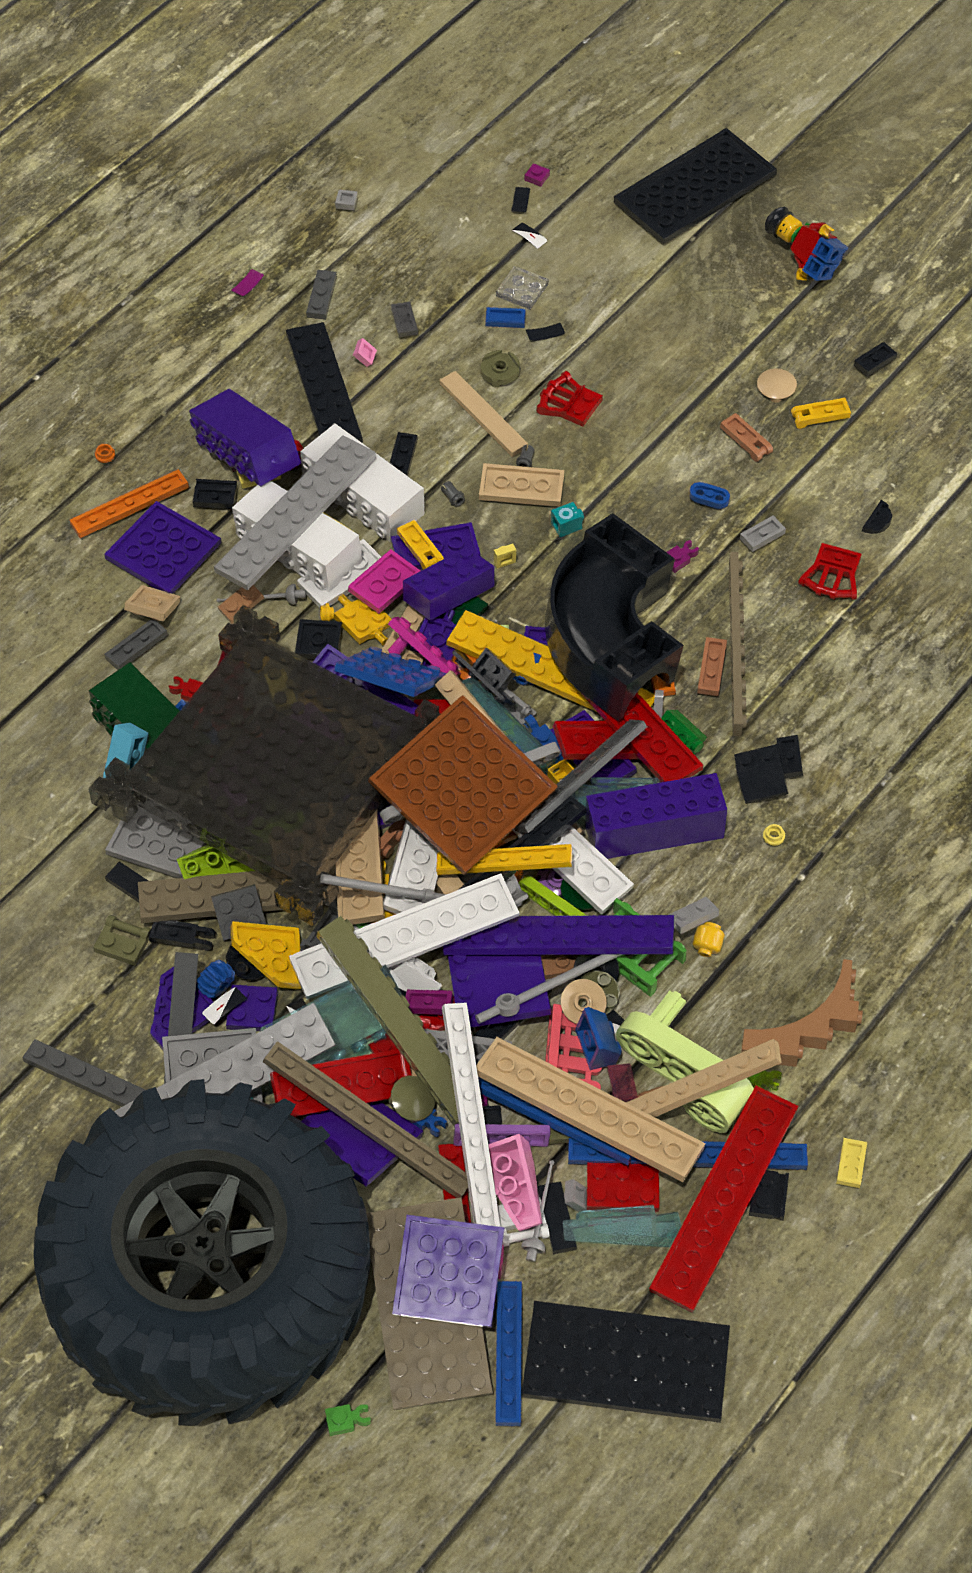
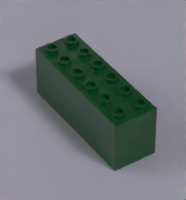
M131 662L89 690V703L93 709L92 716L96 722H101L105 726L109 735L112 736L115 725L132 723L148 732L142 764L150 776H155L159 780L161 786L179 792L215 766L211 741Z

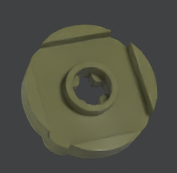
M495 350L483 357L480 373L484 380L489 382L492 387H500L501 385L512 383L519 378L520 362L513 353L508 352L506 354L502 353V350Z

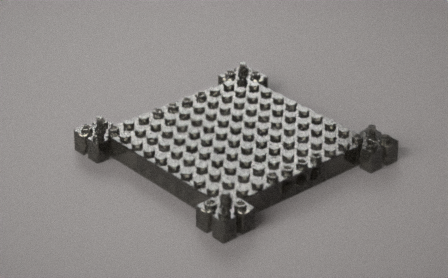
M242 605L233 616L234 624L227 623L218 634L220 650L228 654L131 770L129 764L116 757L104 770L106 778L99 776L89 787L90 799L93 805L104 811L111 807L113 816L126 823H129L138 812L137 806L279 883V886L274 891L276 906L290 914L296 909L298 911V918L314 927L324 914L323 903L330 906L339 894V886L320 883L321 875H330L328 872L385 800L368 782L369 778L440 715L439 706L424 699L415 710V715L397 707L277 644L280 640L279 623L266 616L258 619L256 611Z

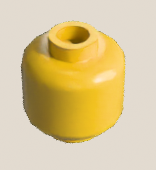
M705 922L696 928L692 945L698 950L699 955L711 957V954H718L721 951L725 934L718 924Z

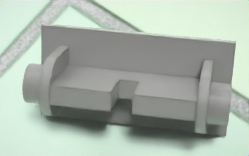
M506 687L504 692L516 702L514 706L507 703L502 705L495 698L491 700L521 726L526 723L524 718L530 714L533 717L537 714L530 705L522 701L508 687Z

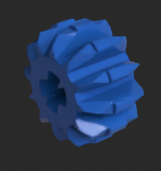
M220 959L211 962L200 973V977L197 978L196 987L204 996L215 999L221 996L224 991L226 992V989L231 986V982L235 978V972L227 963Z

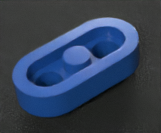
M696 482L690 487V499L696 503L717 509H723L729 504L730 494L724 488L703 482Z

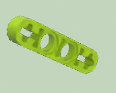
M525 875L518 882L521 890L527 892L528 898L554 916H587L529 875Z

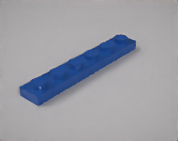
M522 1281L497 1282L496 1426H521Z

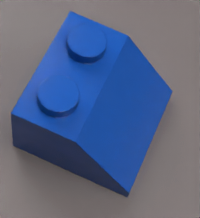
M589 1007L584 1008L575 1031L589 1069L593 1070L616 1065L621 1055V1046L613 1035L614 1028L612 1022L608 1021L606 1013Z

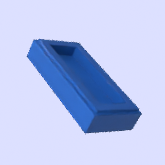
M487 307L485 326L525 328L526 309Z

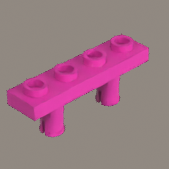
M394 617L388 623L399 635L388 649L389 653L400 655L408 645H411L430 662L431 666L439 667L441 672L448 673L451 670L457 676L461 674L457 670L459 667L452 660L449 659L447 661L442 656L443 653L438 647L430 646L426 642L427 638L421 632H415L410 628V622L404 617Z

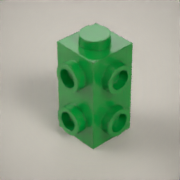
M667 709L661 719L693 754L698 753L703 748V742L707 736L681 712Z

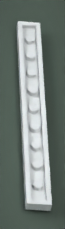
M467 1003L444 1004L442 1012L473 1222L475 1224L500 1227Z

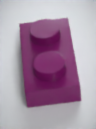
M407 989L405 998L409 1002L410 1006L408 1008L412 1014H443L442 1006L444 1004H452L453 992L448 990Z

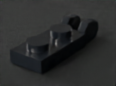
M172 920L159 921L152 924L149 942L188 948L195 947L198 950L208 951L212 949L213 944L211 941L198 939L197 935L202 938L211 939L215 938L216 932L212 928L198 926V924Z

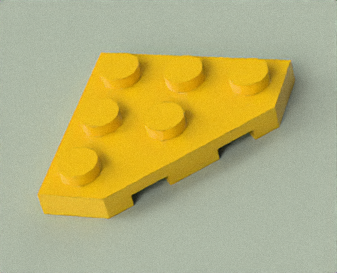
M232 921L231 945L277 987L301 989V985L289 960L290 955L301 951L299 928Z

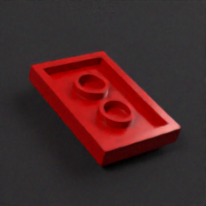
M587 1162V1210L659 1212V1170L648 1164L629 1163L626 1165L624 1163Z

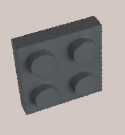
M255 884L211 896L223 941L231 939L232 921L266 925Z

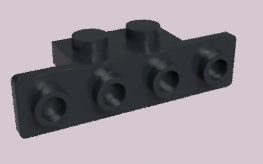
M485 648L475 663L465 654L453 650L452 654L457 658L456 662L463 668L467 667L470 670L468 674L477 681L480 680L482 682L481 686L486 691L493 692L496 695L494 697L495 700L502 705L507 703L514 706L516 704L504 692L516 673L491 649Z

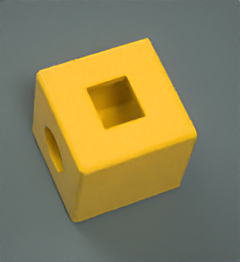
M563 759L548 768L547 776L555 784H558L559 780L567 776L574 768L567 760Z

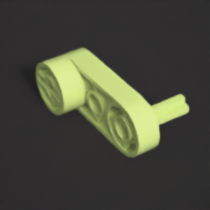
M669 991L650 1016L638 1011L631 1012L616 1031L618 1042L630 1056L671 1082L723 1061L668 1027L686 1004V1000L681 998V994L676 991ZM745 1078L682 1106L703 1127L717 1133H726L742 1112L754 1088L750 1081Z

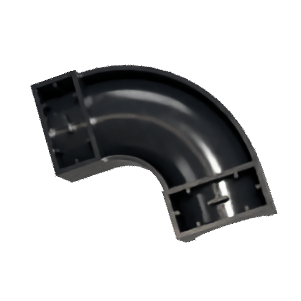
M612 513L587 529L583 541L572 548L559 564L552 580L545 613V635L550 653L564 676L583 695L615 720L619 721L624 717L633 697L652 677L657 675L668 685L675 680L684 645L652 621L644 626L637 616L666 595L675 558Z

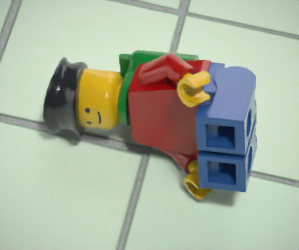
M787 207L775 209L766 219L765 230L767 233L773 234L775 238L780 237L787 243H793L791 251L794 253L799 268L796 272L797 280L807 281V275L816 281L832 279L835 269L840 265L845 251L848 250L845 244L838 240L836 236L830 234L831 231H834L833 228L825 222L811 224L806 222L805 225H802V222L795 218L794 214Z

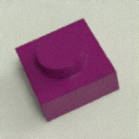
M533 163L524 175V181L541 187L549 177L550 169Z

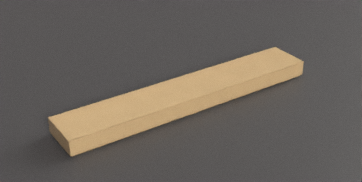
M456 371L439 380L440 385L511 457L519 454L524 445H527L528 448V443Z

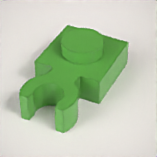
M350 1404L325 1409L329 1435L334 1436L353 1432V1424L360 1426L370 1425V1417H360L361 1413L368 1412V1405H359L353 1411L350 1409Z

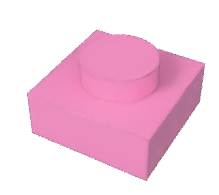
M362 338L357 341L353 356L368 367L372 365L377 349Z

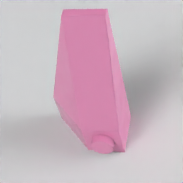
M517 1134L488 1144L495 1193L517 1229L523 1231L542 1224L535 1166L529 1141L522 1135Z

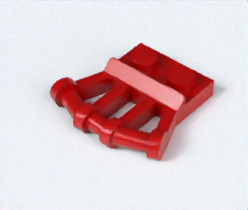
M564 371L560 377L550 380L546 385L547 388L541 391L540 403L537 405L536 411L540 415L562 417L583 427L602 402L603 395L585 388V385L580 386L568 371ZM566 383L573 391L566 389L560 385ZM552 393H556V394H558V395H560V396H562V397H565V398L569 399V401H566V400L561 399V398H559V397H557V396H554V395H552ZM551 403L557 407H548L547 404Z
M821 543L814 564L800 577L798 584L807 586L819 596L823 594L830 596V599L834 600L836 598L856 600L855 574L862 553ZM818 570H823L818 584L810 579ZM829 572L837 574L833 588L824 586ZM843 576L848 577L850 589L838 590Z

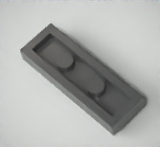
M317 270L306 311L307 318L326 320L337 279V272Z
M151 619L104 654L105 659L119 670L168 635L167 630L157 621Z

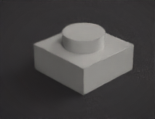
M339 189L335 208L354 210L358 198L357 191Z
M574 1179L565 1181V1204L578 1212L587 1210V1188Z

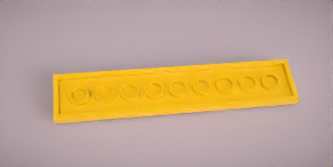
M465 610L447 639V646L477 659L485 648L491 649L516 673L515 676H521L530 683L596 711L564 676L555 663L549 647L467 610ZM534 653L541 655L538 663H535ZM640 688L637 693L652 708L655 698L654 693Z

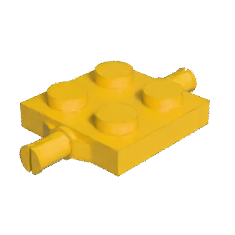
M342 594L338 601L344 607L334 612V619L337 622H342V627L358 644L376 638L384 646L388 638L383 634V631L390 627L388 623L392 618L384 610L378 614L361 600L350 601Z

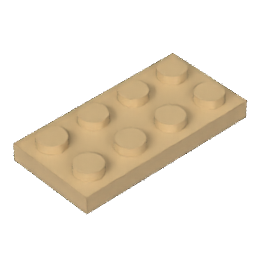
M483 463L479 500L560 507L564 470Z

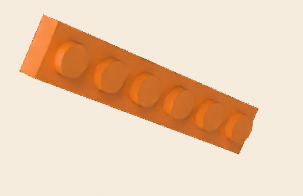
M178 469L70 519V525L79 538L85 537L153 505L156 501L160 502L189 488V484Z

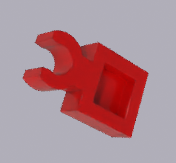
M178 676L173 678L174 683L178 684V686L169 685L170 693L175 695L181 693V699L194 704L205 698L210 690L209 684L191 678L186 683Z

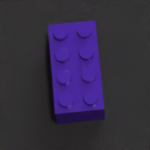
M466 547L403 580V601L427 619L432 620L494 587L495 566Z

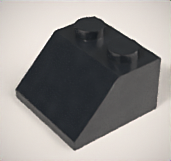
M777 744L734 754L737 774L746 804L789 794L783 759Z

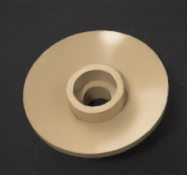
M578 979L565 987L561 995L560 1004L567 1019L578 1024L584 1008L589 1007L604 1013L607 1000L603 989L596 982L588 979ZM580 999L586 1001L585 1007L579 1006L578 1001Z

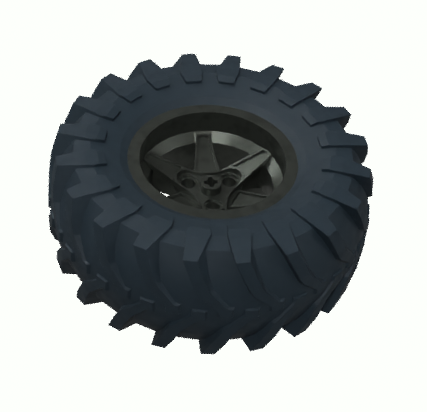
M204 1079L190 1080L176 1095L165 1099L160 1098L156 1087L145 1090L134 1100L124 1116L119 1117L111 1108L99 1115L91 1126L84 1145L72 1140L58 1163L55 1180L47 1181L38 1207L33 1258L40 1297L51 1328H54L68 1359L72 1360L80 1368H84L95 1379L92 1385L102 1394H117L134 1401L131 1411L142 1416H149L150 1414L163 1411L179 1413L178 1425L194 1426L216 1413H226L228 1424H232L250 1417L268 1399L273 1402L276 1408H279L299 1393L310 1375L319 1379L336 1359L343 1340H349L360 1318L370 1270V1240L366 1208L362 1197L358 1195L357 1186L352 1178L355 1174L351 1164L341 1160L324 1142L331 1135L322 1126L318 1128L308 1127L299 1119L290 1115L296 1104L285 1098L273 1104H266L251 1099L250 1095L253 1085L238 1083L223 1094L206 1093ZM211 1201L201 1219L188 1207V1205L193 1203ZM235 1205L241 1206L253 1214L262 1228L228 1231ZM167 1215L175 1234L145 1238L148 1231ZM212 1228H220L216 1233L209 1232ZM178 1251L185 1252L182 1256H173ZM266 1253L260 1269L250 1280L244 1283L231 1259L244 1254ZM170 1263L173 1268H176L165 1294L158 1291L148 1281L141 1267L151 1264ZM216 1267L223 1268L221 1272H212ZM205 1276L212 1284L219 1285L227 1292V1294L203 1300L186 1299L189 1293Z

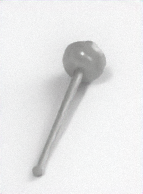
M291 584L287 587L285 593L263 596L264 599L286 597L290 604L297 605V598H306L305 589L297 590L296 585ZM218 598L216 601L220 603L221 601H225L226 599Z
M553 1160L549 1162L550 1167L541 1200V1219L543 1216L552 1166L554 1165ZM541 1224L535 1226L533 1238H527L522 1242L521 1248L527 1251V1261L535 1262L537 1253H545V1245L538 1239Z

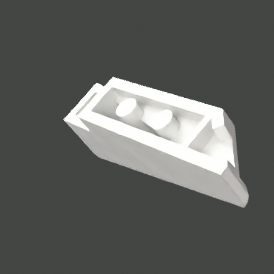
M417 957L391 966L392 970L409 990H440L442 987L441 983L434 980L436 975L434 969Z

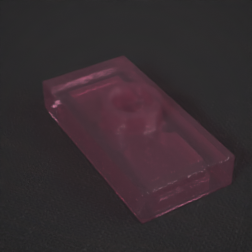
M631 1063L607 1066L612 1096L624 1102L638 1098Z

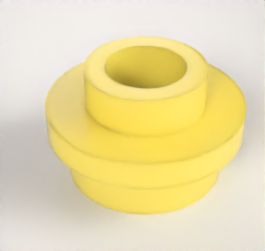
M771 824L765 828L763 839L767 844L777 846L785 840V832L781 826Z

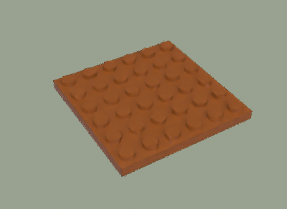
M463 695L368 780L463 875L472 869L555 792L558 787Z

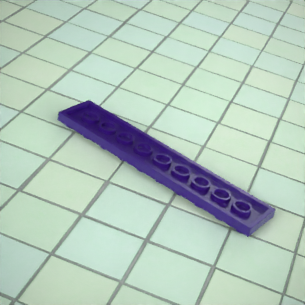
M674 915L518 916L444 945L443 951L444 955L673 954L675 921Z

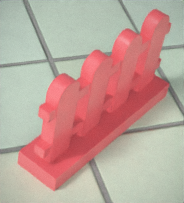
M553 1004L548 1022L545 1062L567 1073L569 1071L585 1074L584 1079L581 1080L601 1090L600 1084L597 1081L591 1080V1075H599L602 1068L590 1070L586 1058L569 1056V1051L583 1053L578 1036L571 1035V1030L575 1031L577 1024L567 1019L564 1013H562L560 1004ZM561 1029H565L564 1034L560 1033ZM559 1049L563 1050V1055L559 1054Z

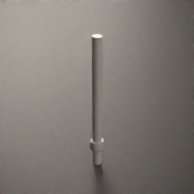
M322 874L320 877V883L421 899L422 902H429L447 895L435 893L434 890L425 888L417 890Z

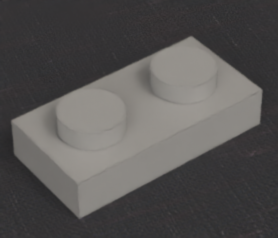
M773 515L742 532L740 540L754 552L784 535L786 528Z

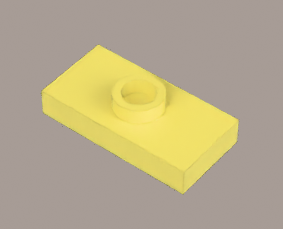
M843 1138L836 1184L860 1188L867 1142Z

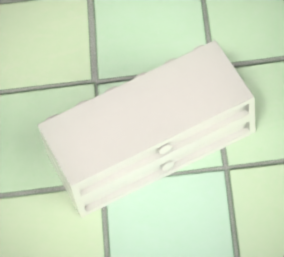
M334 424L300 451L302 476L342 435L363 446L365 445ZM378 454L334 501L335 504L341 505L351 516L357 517L366 527L372 528L381 538H385L390 543L391 536L398 535V527L413 520L417 521L425 514L424 488Z
M269 481L262 486L257 485L235 504L232 510L238 537L241 539L286 494L287 490ZM322 513L282 554L278 561L283 563L286 568L296 571L301 577L305 579L309 577V580L314 582L318 588L322 589L325 587L328 592H331L342 581V577L347 576L350 570L352 572L354 566L362 563L359 535Z

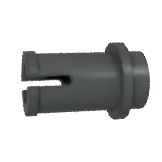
M527 445L522 447L520 457L516 460L517 466H532L531 459L535 450L531 445L528 446L527 451Z
M451 481L445 482L443 485L447 489L442 486L441 491L450 499L452 505H462L465 501L464 493L458 491Z

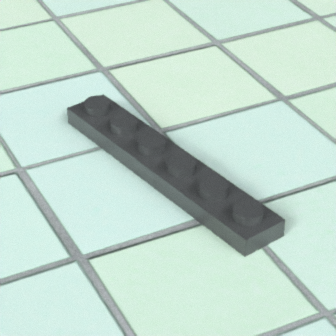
M34 1039L22 1057L25 1063L121 1107L134 1101L145 1091V1089L36 1039Z

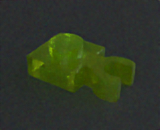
M764 1070L747 1079L753 1088L755 1085L762 1088V1084H765L771 1090H778L779 1083L773 1082L772 1079L781 1080L782 1073L777 1070L770 1072Z

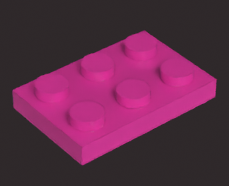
M390 549L348 585V591L379 614L403 593V580L420 572V570Z

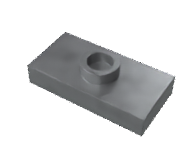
M410 301L391 304V311L399 338L418 335V328Z

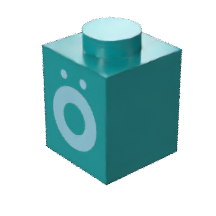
M574 502L551 510V524L559 537L582 529L584 515Z

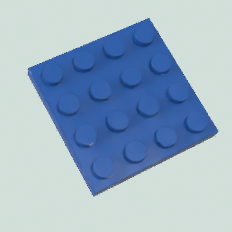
M370 647L337 662L334 670L412 697L434 687L447 674L441 672L439 667L431 665L427 667L414 659L405 660L399 654H387L378 647Z

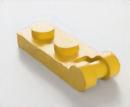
M846 398L799 405L791 409L792 416L796 418L795 424L798 429L805 428L811 424L846 419L851 416Z
M415 520L397 528V534L421 564L423 570L444 559ZM431 555L433 558L428 560L427 557Z

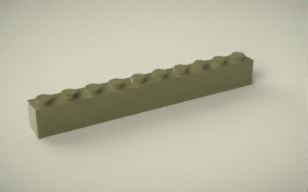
M339 916L319 930L317 938L447 1118L455 1126L459 1121L449 1057L445 1052L441 1053L438 1050L436 1039L431 1033L427 1034L422 1028L424 1024L417 1014L413 1015L408 1008L410 1006L409 1002L403 995H398L394 989L396 987L394 981L389 976L385 977L382 973L380 962L376 957L372 958L369 955L367 944L362 938L358 939L353 933L355 929L351 922Z

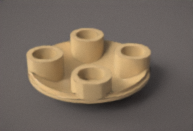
M783 369L766 370L757 380V389L775 403L791 396L797 388L795 377Z

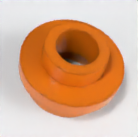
M101 444L96 448L95 458L101 463H108L115 458V450L109 444Z

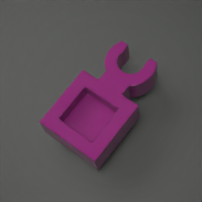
M691 540L686 541L683 548L676 545L667 551L669 555L675 558L672 569L674 573L688 565L691 558L698 555V547L689 549L692 547Z

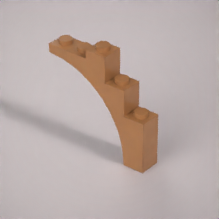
M843 959L840 977L834 990L825 1002L811 1014L782 1027L763 1030L744 1029L741 1053L774 1039L779 1043L781 1063L778 1065L796 1067L798 1058L802 1059L804 1047L826 1050L827 1042L832 1041L833 1030L855 1032L857 1024L862 1022L863 1011L858 1010L859 1001H854L855 989H851V983H855L856 969H852L853 960Z

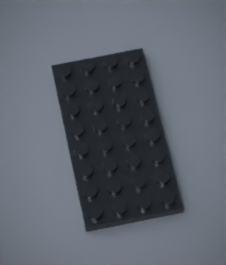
M725 128L614 196L613 202L662 244H665L776 175L777 168L728 128Z
M534 1301L522 1397L721 1423L730 1325Z

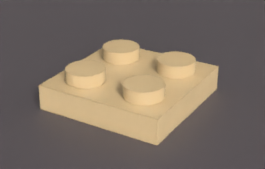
M141 585L125 602L124 610L130 611L135 615L150 617L155 621H164L180 604V596Z

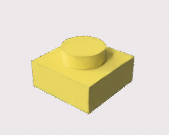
M514 544L501 546L494 550V564L497 569L516 563V548Z

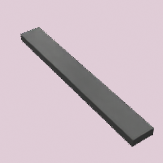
M628 720L556 784L558 786L556 791L514 830L529 833L646 729L645 722L642 720Z

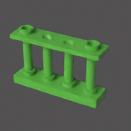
M618 898L614 900V915H639L627 902H622ZM674 941L673 954H666L650 971H645L638 965L648 954H635L632 958H628L623 954L616 958L619 965V974L651 997L657 989L656 977L674 959L683 964L686 961L687 950L682 943Z

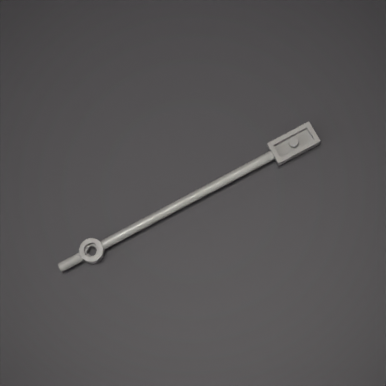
M704 897L669 915H674V930L676 929L682 934L718 917L719 909L707 897ZM602 954L517 996L511 993L502 994L496 999V1006L475 1015V1018L480 1024L499 1014L506 1017L513 1016L518 1013L520 1009L519 1004L623 954Z

